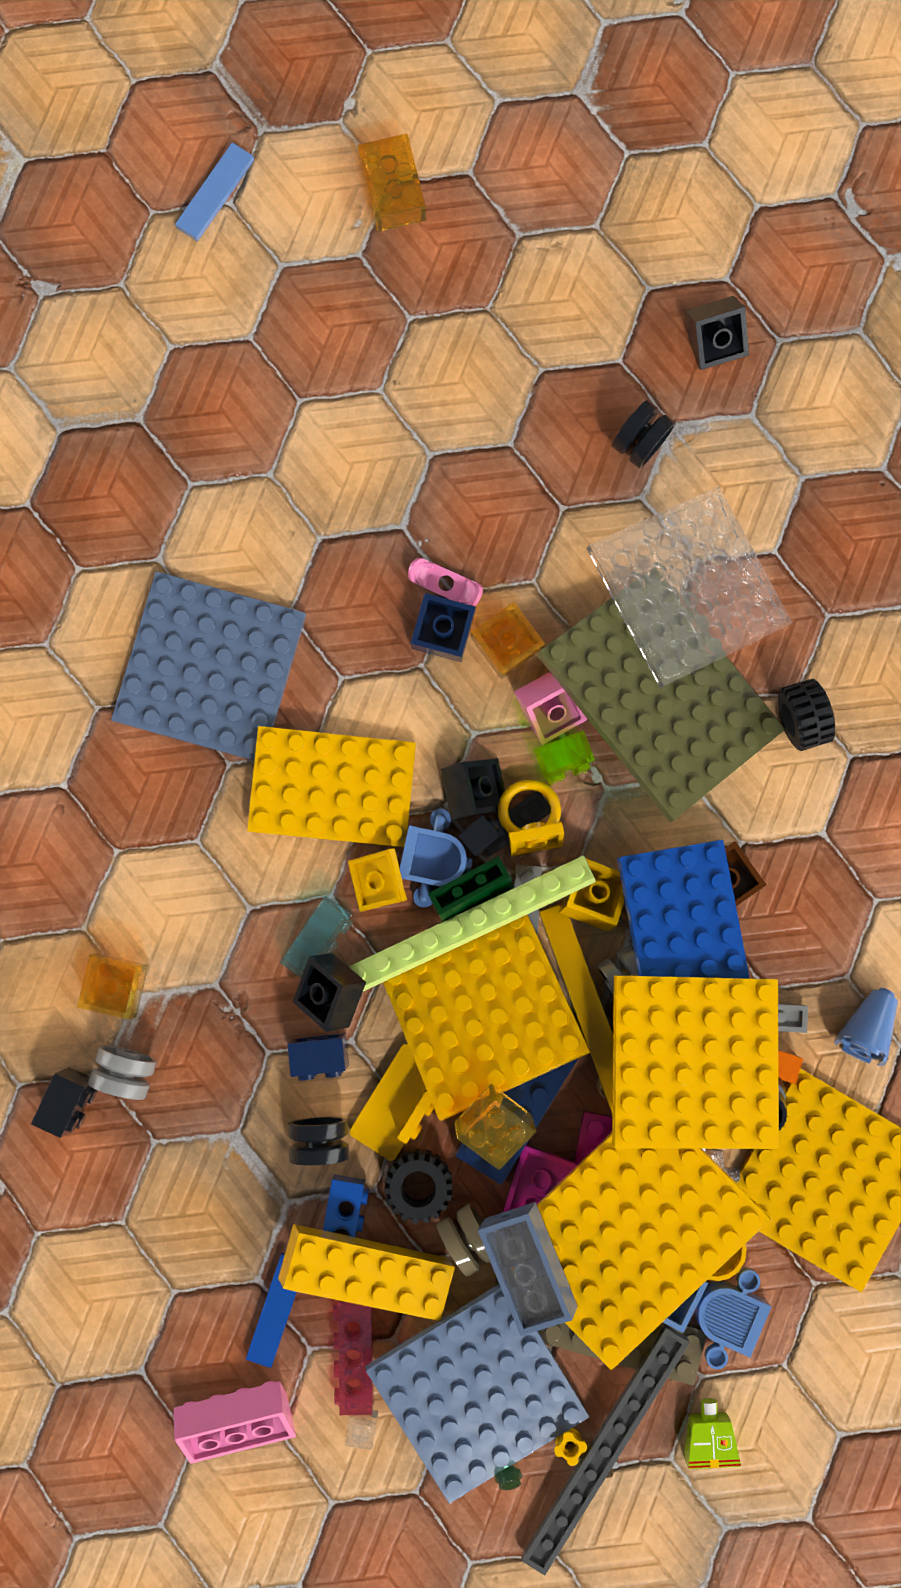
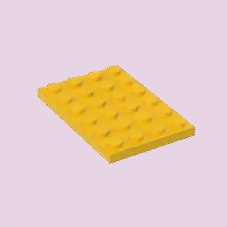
M258 726L247 832L404 847L408 830L416 743Z

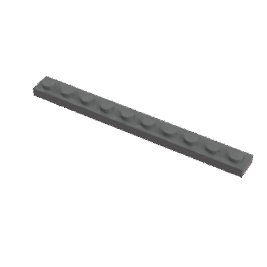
M664 1324L522 1553V1562L541 1574L546 1575L690 1342L687 1337Z

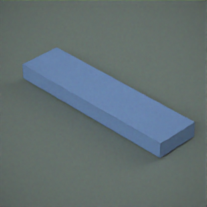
M231 143L175 223L176 228L198 242L254 162L253 155L236 144Z

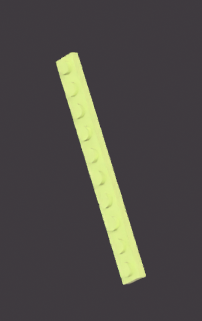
M583 855L349 966V968L366 981L363 990L365 991L591 885L596 880Z

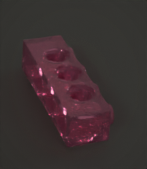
M339 1300L338 1304H334L333 1321L338 1322V1332H334V1350H339V1360H334V1378H339V1388H335L334 1405L339 1406V1416L372 1415L374 1408V1383L368 1376L365 1366L373 1361V1307ZM352 1321L359 1324L360 1329L356 1332L349 1331L346 1324ZM357 1350L361 1356L358 1359H350L346 1352ZM349 1378H357L361 1384L358 1387H351L347 1380Z

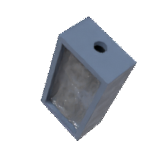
M536 1202L485 1218L478 1232L520 1336L571 1321L578 1306Z

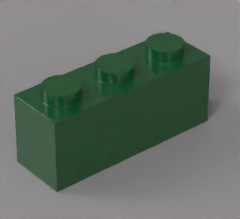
M499 856L428 893V896L441 921L444 922L514 889L511 876Z

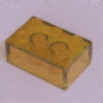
M408 133L357 145L359 162L376 231L379 232L426 221V205Z

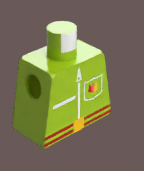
M702 1399L701 1413L689 1414L684 1449V1459L688 1469L741 1467L731 1420L727 1413L718 1412L716 1399Z

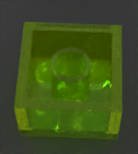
M584 730L535 748L530 754L540 781L543 783L548 782L549 786L563 781L566 778L565 775L571 772L573 776L587 772L591 769L590 765L595 761Z

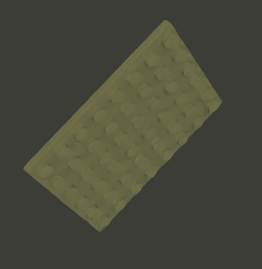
M655 568L649 570L536 654L670 823L785 730Z

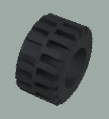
M812 678L782 687L778 694V709L785 733L792 745L797 750L803 751L832 742L835 737L834 713L830 700L820 683Z
M414 1149V1152L410 1153L406 1151L400 1158L397 1157L387 1172L384 1192L387 1196L388 1206L391 1205L392 1212L395 1215L399 1213L404 1221L408 1218L412 1220V1223L418 1224V1220H423L424 1223L430 1222V1218H438L442 1210L445 1211L448 1207V1202L451 1201L453 1189L452 1175L449 1172L447 1163L443 1162L438 1154L433 1155L430 1150L426 1149L425 1152L420 1151V1149ZM421 1171L432 1177L435 1189L429 1197L417 1200L405 1193L403 1181L412 1172Z

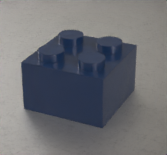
M425 593L411 640V649L462 663L476 607Z
M346 1033L295 1038L287 1044L291 1077L298 1076V1081L311 1080L317 1074L325 1073V1078L342 1076L341 1073L346 1071L349 1066Z

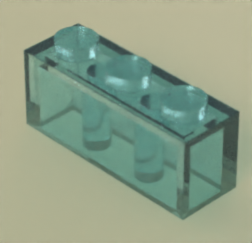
M325 896L280 961V964L299 977H302L309 956L334 952L339 944L335 940L341 932L346 934L354 922L350 919L353 913L328 896Z

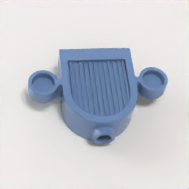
M437 809L431 814L430 822L433 830L409 825L400 865L401 877L405 880L421 883V887L414 892L413 899L416 905L423 908L429 907L432 904L428 893L432 892V885L443 886L460 877L463 873H468L473 860L466 857L465 849L457 838L443 833L451 824L450 814L444 809Z
M742 1268L737 1273V1286L725 1281L709 1283L694 1311L695 1318L702 1331L709 1339L714 1341L713 1344L706 1348L704 1353L705 1360L713 1369H722L726 1366L728 1354L724 1347L751 1358L772 1306L765 1298L751 1293L760 1286V1277L752 1268Z

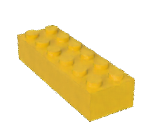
M293 1224L278 1279L283 1289L441 1321L455 1266L447 1257Z

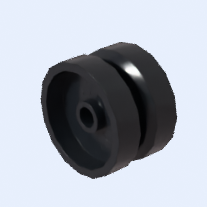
M649 400L644 401L626 420L611 445L620 454H624L636 444L630 454L629 461L639 469L652 458L676 425V422L666 414L660 416L652 424L658 414V407Z
M314 1117L289 1122V1138L298 1142L289 1148V1162L295 1165L312 1166L335 1164L348 1160L349 1144L338 1140L348 1134V1119L341 1117Z

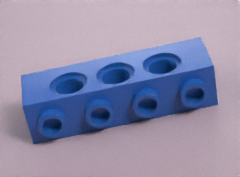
M334 1174L323 1226L324 1231L335 1233L337 1229L343 1228L348 1231L351 1237H356V1232H362L364 1215H360L361 1204H367L369 1189L364 1188L366 1180ZM349 1201L353 1204L354 1210L350 1213H345L340 1209V1203Z

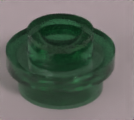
M507 1465L495 1474V1482L499 1484L501 1490H512L521 1485L522 1472L513 1465Z

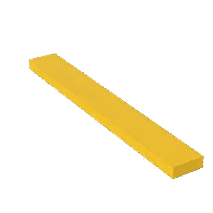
M561 905L540 911L539 914L613 1115V1034L570 918L559 913Z

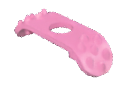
M416 558L409 567L408 577L411 582L450 600L476 606L482 596L483 588L481 584L426 559ZM443 576H450L454 581V585L449 591H443L439 587V580Z

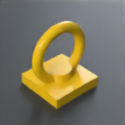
M521 780L509 786L500 797L498 817L503 828L509 833L511 857L563 847L564 829L562 822L559 823L561 804L554 790L547 784L537 780ZM525 790L540 792L547 798L550 804L551 812L546 823H530L522 828L517 827L511 821L508 813L511 799L517 793Z

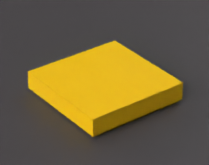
M395 848L348 860L360 912L407 900Z

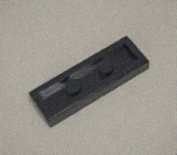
M535 791L510 809L508 813L511 821L517 827L522 828L527 824L539 822L550 814L551 808L543 795ZM499 818L495 822L500 827V830L497 831L500 837L485 849L489 857L509 843V833L503 828Z

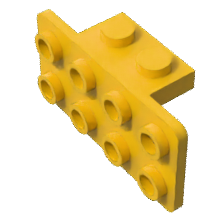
M408 1044L401 1046L349 1132L351 1137L390 1161L397 1157L403 1145L407 1144L410 1138L416 1139L423 1127L419 1124L424 1114L429 1117L434 1109Z

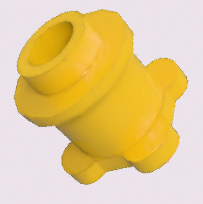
M571 1428L556 1438L554 1452L557 1457L566 1459L570 1466L577 1465L579 1456L587 1450V1444L582 1440L578 1430Z

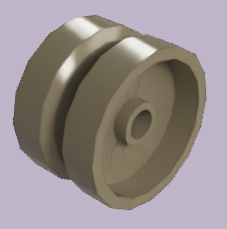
M470 1203L457 1210V1219L461 1227L455 1219L449 1216L436 1223L448 1253L467 1277L479 1270V1260L476 1253L484 1262L490 1263L478 1232L483 1221Z

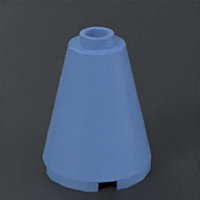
M886 988L872 990L837 1034L834 1043L836 1045L839 1043L843 1044L842 1050L856 1059L869 1064L873 1059L879 1061L877 1066H885L889 1056L898 1000L894 997L895 994Z

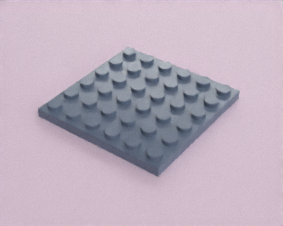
M156 571L111 721L254 761L258 726L274 728L307 614Z
M500 1284L365 1366L368 1376L449 1504L589 1418L587 1410L540 1333L535 1331L520 1336Z

